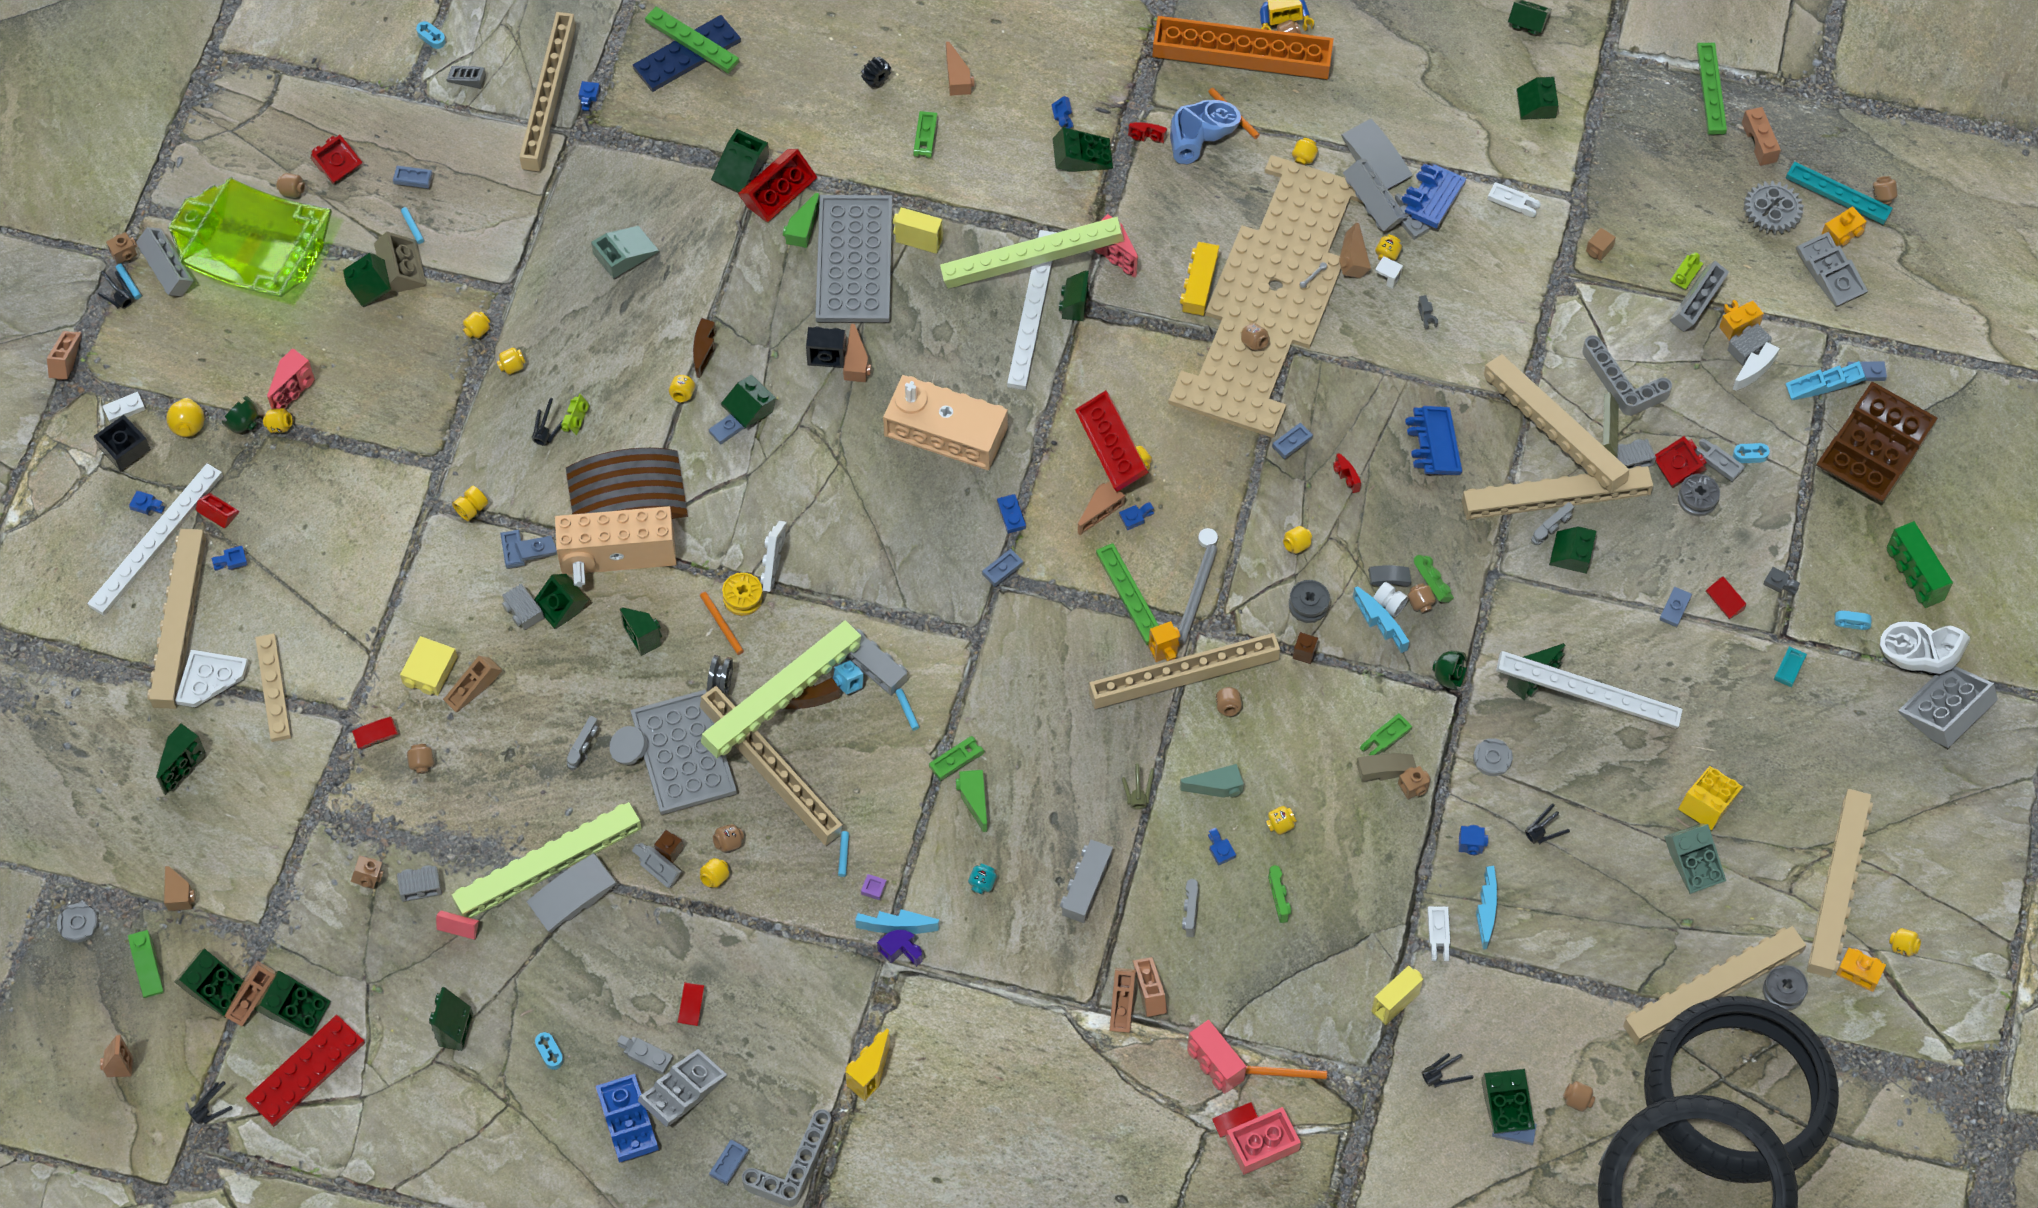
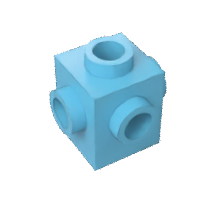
M851 660L834 667L833 679L846 695L863 688V673Z

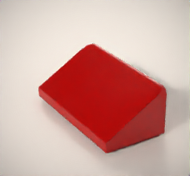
M211 493L197 501L196 511L222 528H226L239 514V510Z
M1724 576L1706 590L1707 594L1728 619L1745 610L1746 602Z

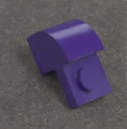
M891 931L877 942L878 951L890 963H893L902 954L916 967L923 962V952L918 945L914 944V935L909 931Z

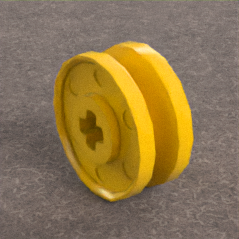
M744 572L736 573L728 577L724 582L722 588L723 602L728 611L735 615L745 616L759 609L763 601L762 585L757 577Z

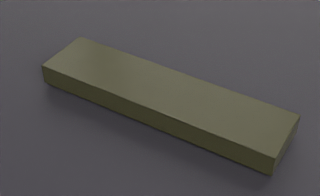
M1610 392L1604 396L1603 446L1614 456H1618L1619 404Z

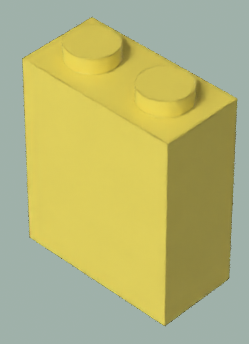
M901 207L899 213H896L893 218V224H895L893 234H895L896 242L937 254L943 240L942 219Z
M420 636L400 674L402 683L408 688L420 689L427 695L434 694L438 696L458 658L456 649Z
M1407 966L1374 997L1371 1012L1385 1025L1420 994L1423 982L1420 972Z

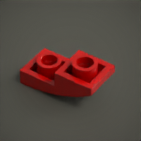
M1134 122L1129 124L1128 136L1145 142L1147 137H1149L1153 141L1164 144L1167 138V128L1152 123Z
M1336 454L1335 462H1333L1335 473L1339 474L1340 479H1346V484L1348 487H1351L1352 493L1360 492L1361 480L1356 470L1342 454Z
M391 716L371 722L352 731L357 747L361 750L376 742L382 743L398 735Z
M684 982L677 1023L698 1026L704 985Z
M1250 1102L1214 1117L1212 1121L1220 1138L1226 1136L1227 1130L1258 1118L1253 1103Z

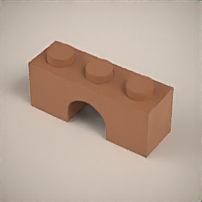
M1763 107L1745 110L1742 125L1747 137H1754V153L1759 165L1777 162L1781 149Z

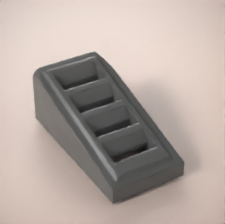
M451 66L446 80L450 83L481 89L486 76L485 68ZM454 72H458L456 77H453Z

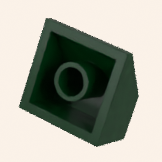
M1516 0L1513 3L1508 23H1511V26L1517 29H1521V27L1527 28L1528 32L1533 34L1542 33L1552 9L1526 0Z
M1536 77L1517 88L1520 120L1556 118L1559 105L1555 77Z
M368 253L343 269L346 286L362 307L367 306L391 290L385 260L372 253Z
M1085 270L1068 277L1066 285H1062L1061 296H1064V299L1059 302V311L1062 312V319L1084 322L1089 271Z
M751 374L734 386L721 402V406L746 429L773 413L776 397Z
M1579 526L1557 531L1549 565L1586 574L1597 531Z
M566 573L551 575L534 601L542 610L546 620L554 629H557L578 615L588 602V599L577 586H574V582Z
M624 607L620 608L623 628L641 656L661 646L660 638H662V634L659 630L661 627L656 618L652 619L651 615L646 612Z

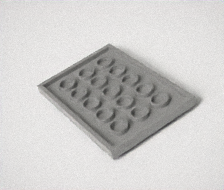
M706 690L630 710L634 726L640 729L647 739V748L643 756L661 815L737 794L726 755L716 758L701 743L702 733L714 725V722L700 708L701 696L707 693Z

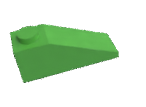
M815 193L789 219L788 225L784 226L783 236L785 237L786 244L807 248L819 209V193Z
M983 770L959 771V779H956V791L960 790L961 799L981 830L987 832Z
M145 930L128 935L143 998L164 993L153 939L149 931Z

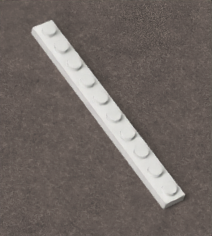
M1040 230L1038 238L1057 232ZM1052 261L1032 266L1007 387L1026 390Z
M209 464L202 468L87 603L90 608L105 616L195 510L198 499L207 495L223 477L221 471Z
M1504 651L1499 655L1497 672L1675 729L1679 727L1682 714L1681 708Z

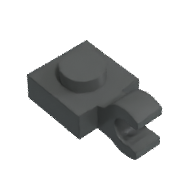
M1426 295L1419 296L1417 307L1421 320L1424 321V328L1428 329V322H1432L1434 327H1437L1438 319L1431 315L1433 312L1432 303L1428 302Z
M1772 567L1763 585L1779 593L1784 589L1795 595L1800 583L1796 580H1789V574Z

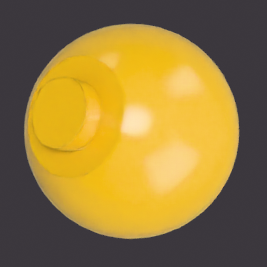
M189 398L181 399L172 404L166 416L169 429L181 437H190L197 434L202 429L205 420L202 408Z

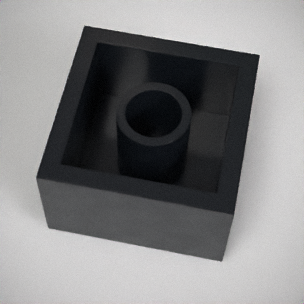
M818 326L808 327L806 340L807 365L844 368L847 350L845 330Z
M124 414L93 436L98 448L120 472L151 450L146 437Z

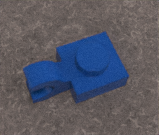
M582 81L578 94L582 110L589 111L591 101H597L600 90L599 83Z
M1063 96L1051 104L1054 119L1059 121L1060 127L1065 125L1066 128L1070 129L1073 127V122L1068 116L1072 113L1070 100L1068 97Z
M136 491L129 504L130 510L147 515L150 510L162 514L165 506H162L163 502L155 499L154 495L141 491Z
M1151 502L1144 504L1140 509H1138L1137 505L1120 511L1119 516L1126 529L1130 530L1144 524V518L1153 515L1154 508Z
M242 546L223 550V556L211 558L215 571L223 569L226 565L229 570L247 565Z
M1216 828L1209 830L1210 834H1208V837L1213 844L1209 847V850L1217 865L1219 866L1236 858V853L1228 839L1221 840Z

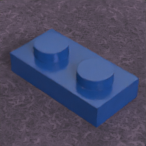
M1012 494L997 498V504L1007 533L1026 529L1016 495Z

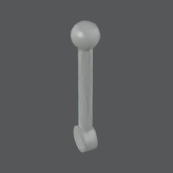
M1324 262L1320 263V267L1305 281L1300 282V287L1305 288L1307 283L1321 270L1327 269V264Z

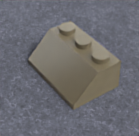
M386 232L374 243L376 255L385 260L391 290L402 292L426 285L416 240Z

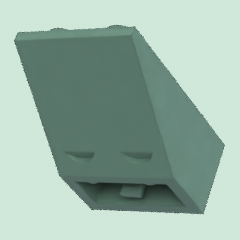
M639 226L609 232L591 242L593 255L613 279L659 252Z
M1697 824L1664 836L1670 856L1690 894L1726 881L1708 824Z

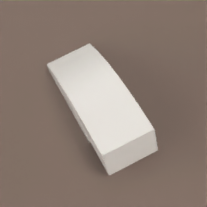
M1766 342L1759 355L1751 353L1735 380L1733 390L1737 391L1761 377L1777 358L1780 348Z

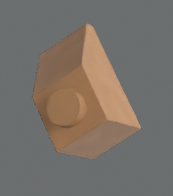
M165 866L164 904L167 910L192 909V902L196 900L195 890H192L189 883L170 866Z

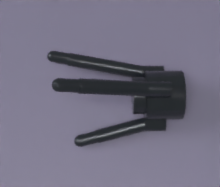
M102 270L101 274L116 291L114 294L115 299L113 300L101 292H98V295L112 303L117 309L129 307L133 302V295L127 289L118 271H115V275L123 290L119 289Z
M553 398L549 399L540 426L541 410L539 409L537 412L532 441L538 445L545 446L547 442L551 443L553 437L562 427L561 423L563 420L551 434L549 433L550 430L545 427Z
M1554 803L1526 828L1525 834L1531 843L1538 842L1540 845L1544 841L1570 832V829H1566L1544 837L1546 833L1544 826L1559 815V812L1556 811L1542 823H1538L1555 806Z
M1449 1053L1421 1072L1425 1083L1428 1086L1433 1084L1434 1088L1473 1079L1474 1076L1468 1075L1440 1081V1078L1443 1077L1440 1070L1462 1057V1054H1458L1444 1062L1450 1057Z
M222 1081L220 1084L216 1082L199 1102L188 1111L197 1124L202 1121L206 1124L210 1120L233 1109L232 1106H229L207 1116L210 1111L205 1105L226 1084L225 1081Z

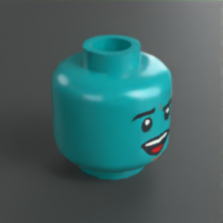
M982 863L980 866H974L968 879V883L973 886L971 890L982 894L983 891L990 892L997 879V875L994 873L995 869Z

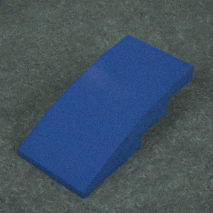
M635 1074L597 1085L596 1090L619 1163L659 1150L647 1110L638 1102L639 1096L642 1094Z

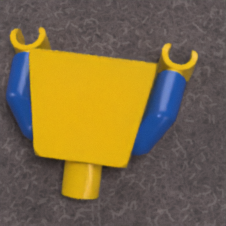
M1267 0L1260 8L1261 25H1263L1261 29L1271 30L1268 26L1269 23L1270 25H1275L1288 20L1297 21L1304 18L1302 29L1306 31L1307 24L1311 26V29L1313 28L1314 20L1308 17L1310 14L1304 0Z

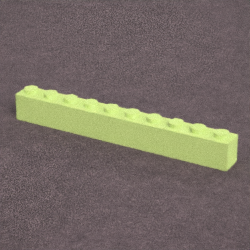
M1113 217L940 264L943 280L949 289L1123 242L1124 237L1118 217Z
M846 620L843 621L702 733L701 743L716 758L728 754L733 745L744 741L747 734L751 731L755 732L762 722L770 720L777 710L784 709L792 698L799 697L807 686L814 685L822 674H828L832 666L836 663L840 664L850 652H855L860 647L861 635Z
M629 802L620 804L613 811L599 815L596 820L582 824L573 832H566L561 838L547 842L544 847L528 852L523 858L515 859L507 866L493 870L490 875L476 879L471 885L457 889L455 893L451 894L453 901L461 916L472 918L580 862L591 854L597 853L641 830L640 820Z

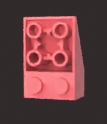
M1107 214L1102 220L1110 219L1113 217ZM1121 224L1124 237L1123 242L1094 250L1096 253L1108 258L1112 264L1122 268L1126 274H1130L1135 278L1137 276L1138 255Z
M293 348L278 363L267 394L271 409H286L287 405L296 400L300 393L310 387L315 380L309 360Z

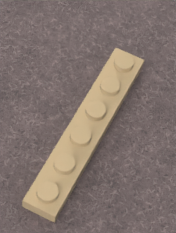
M275 634L255 637L271 742L291 739Z

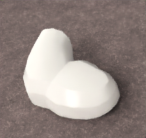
M1897 622L1890 625L1883 632L1880 647L1884 656L1900 668L1941 674L1954 668L1960 661L1970 642V636L1963 630L1953 626H1944L1932 631L1922 623Z

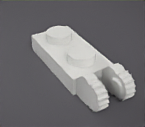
M1494 183L1487 199L1520 213L1522 212L1529 217H1535L1536 210L1533 208L1538 209L1541 205L1537 199L1535 200L1525 193L1499 183Z
M1428 907L1431 961H1436L1437 959L1436 946H1443L1444 961H1449L1450 931L1448 907Z

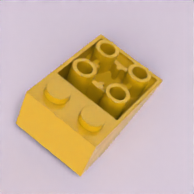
M1709 766L1686 793L1678 810L1701 824H1708L1709 829L1713 830L1743 786L1735 780L1728 778L1719 770Z
M887 1028L883 1033L879 1032L874 1037V1042L869 1047H864L859 1054L860 1057L856 1061H851L845 1069L847 1087L864 1101L871 1096L880 1084L890 1048V1034Z

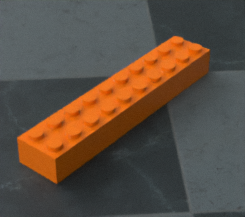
M1158 16L1152 57L1328 79L1334 38Z

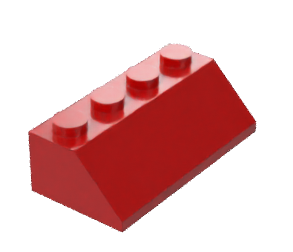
M787 149L744 187L738 195L748 209L765 222H769L809 186L817 176L798 149Z

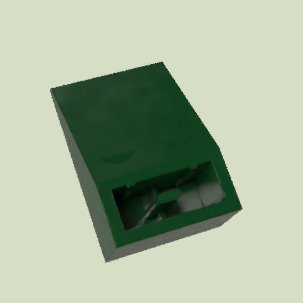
M1062 127L1053 137L1056 169L1069 172L1113 169L1110 138Z
M736 129L727 142L711 181L739 193L753 180L768 158V142Z
M1563 643L1523 656V658L1559 669L1563 663L1561 660L1565 656L1564 649L1566 645ZM1509 675L1506 687L1525 701L1528 696H1534L1539 685Z
M182 723L167 737L156 779L165 795L176 788L178 782L190 773L191 768L200 762L206 753L199 736Z
M204 948L196 954L174 982L189 995L224 1017L244 980Z
M277 971L275 972V977L254 1007V1010L276 1022L312 1036L331 1001L283 972Z
M442 987L440 993L436 995L435 1012L430 1014L429 1024L432 1026V1031L439 1047L463 1051L473 1012L471 1006L447 988Z
M1525 1069L1484 1073L1481 1082L1494 1134L1535 1129Z

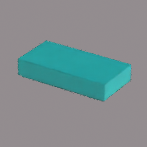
M1789 646L1774 680L1792 688L1807 654Z

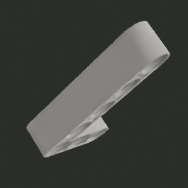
M1595 335L1588 336L1585 339L1582 350L1584 357L1607 391L1611 392L1619 404L1620 410L1625 415H1635L1668 399L1672 388V383L1669 379L1662 377L1634 389L1601 339Z
M820 1109L813 1114L785 1180L755 1168H748L742 1174L745 1190L787 1207L797 1205L832 1126L830 1113L827 1110ZM822 1118L827 1120L825 1124L817 1123ZM811 1137L819 1138L815 1143L809 1141ZM804 1155L811 1156V1159L808 1161L801 1160V1157ZM797 1173H801L803 1175L801 1179L793 1178V1176ZM755 1177L757 1180L754 1183H748L747 1179ZM770 1184L776 1186V1188L771 1191L766 1189V1187ZM787 1192L795 1193L792 1198L785 1197Z

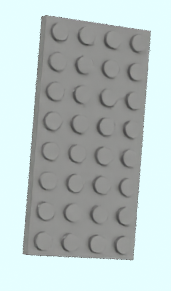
M820 195L816 322H889L892 195Z

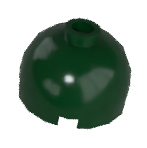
M248 396L243 397L245 401L242 404L238 401L225 416L227 421L222 420V424L232 432L242 433L247 429L251 431L258 424L256 422L259 413L258 408Z
M1450 650L1441 654L1438 660L1434 661L1432 670L1435 672L1437 682L1443 687L1458 690L1457 687H1461L1467 671V667H1463L1464 661H1467V656L1464 652Z

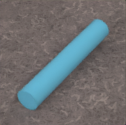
M406 207L402 208L401 213L417 243H423L424 239Z
M118 264L116 269L136 300L140 299L142 295L124 266Z
M897 689L895 693L913 731L917 730L919 725L903 689Z
M847 831L841 832L838 876L840 877L846 876L849 832Z

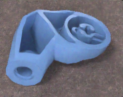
M1203 100L1196 104L1179 107L1172 117L1170 124V140L1174 159L1180 164H1189L1197 160L1204 141L1221 139L1238 127L1241 119L1239 110L1231 103L1220 100Z

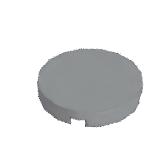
M633 726L619 729L610 741L612 758L624 765L636 763V760L643 757L647 748L646 736L640 729Z
M1496 738L1486 739L1475 748L1473 754L1474 764L1485 775H1502L1511 766L1513 760L1511 749L1506 746L1507 744L1504 741Z
M76 903L69 905L65 908L66 910L59 914L57 920L58 931L69 942L79 943L86 941L97 930V915L86 904Z

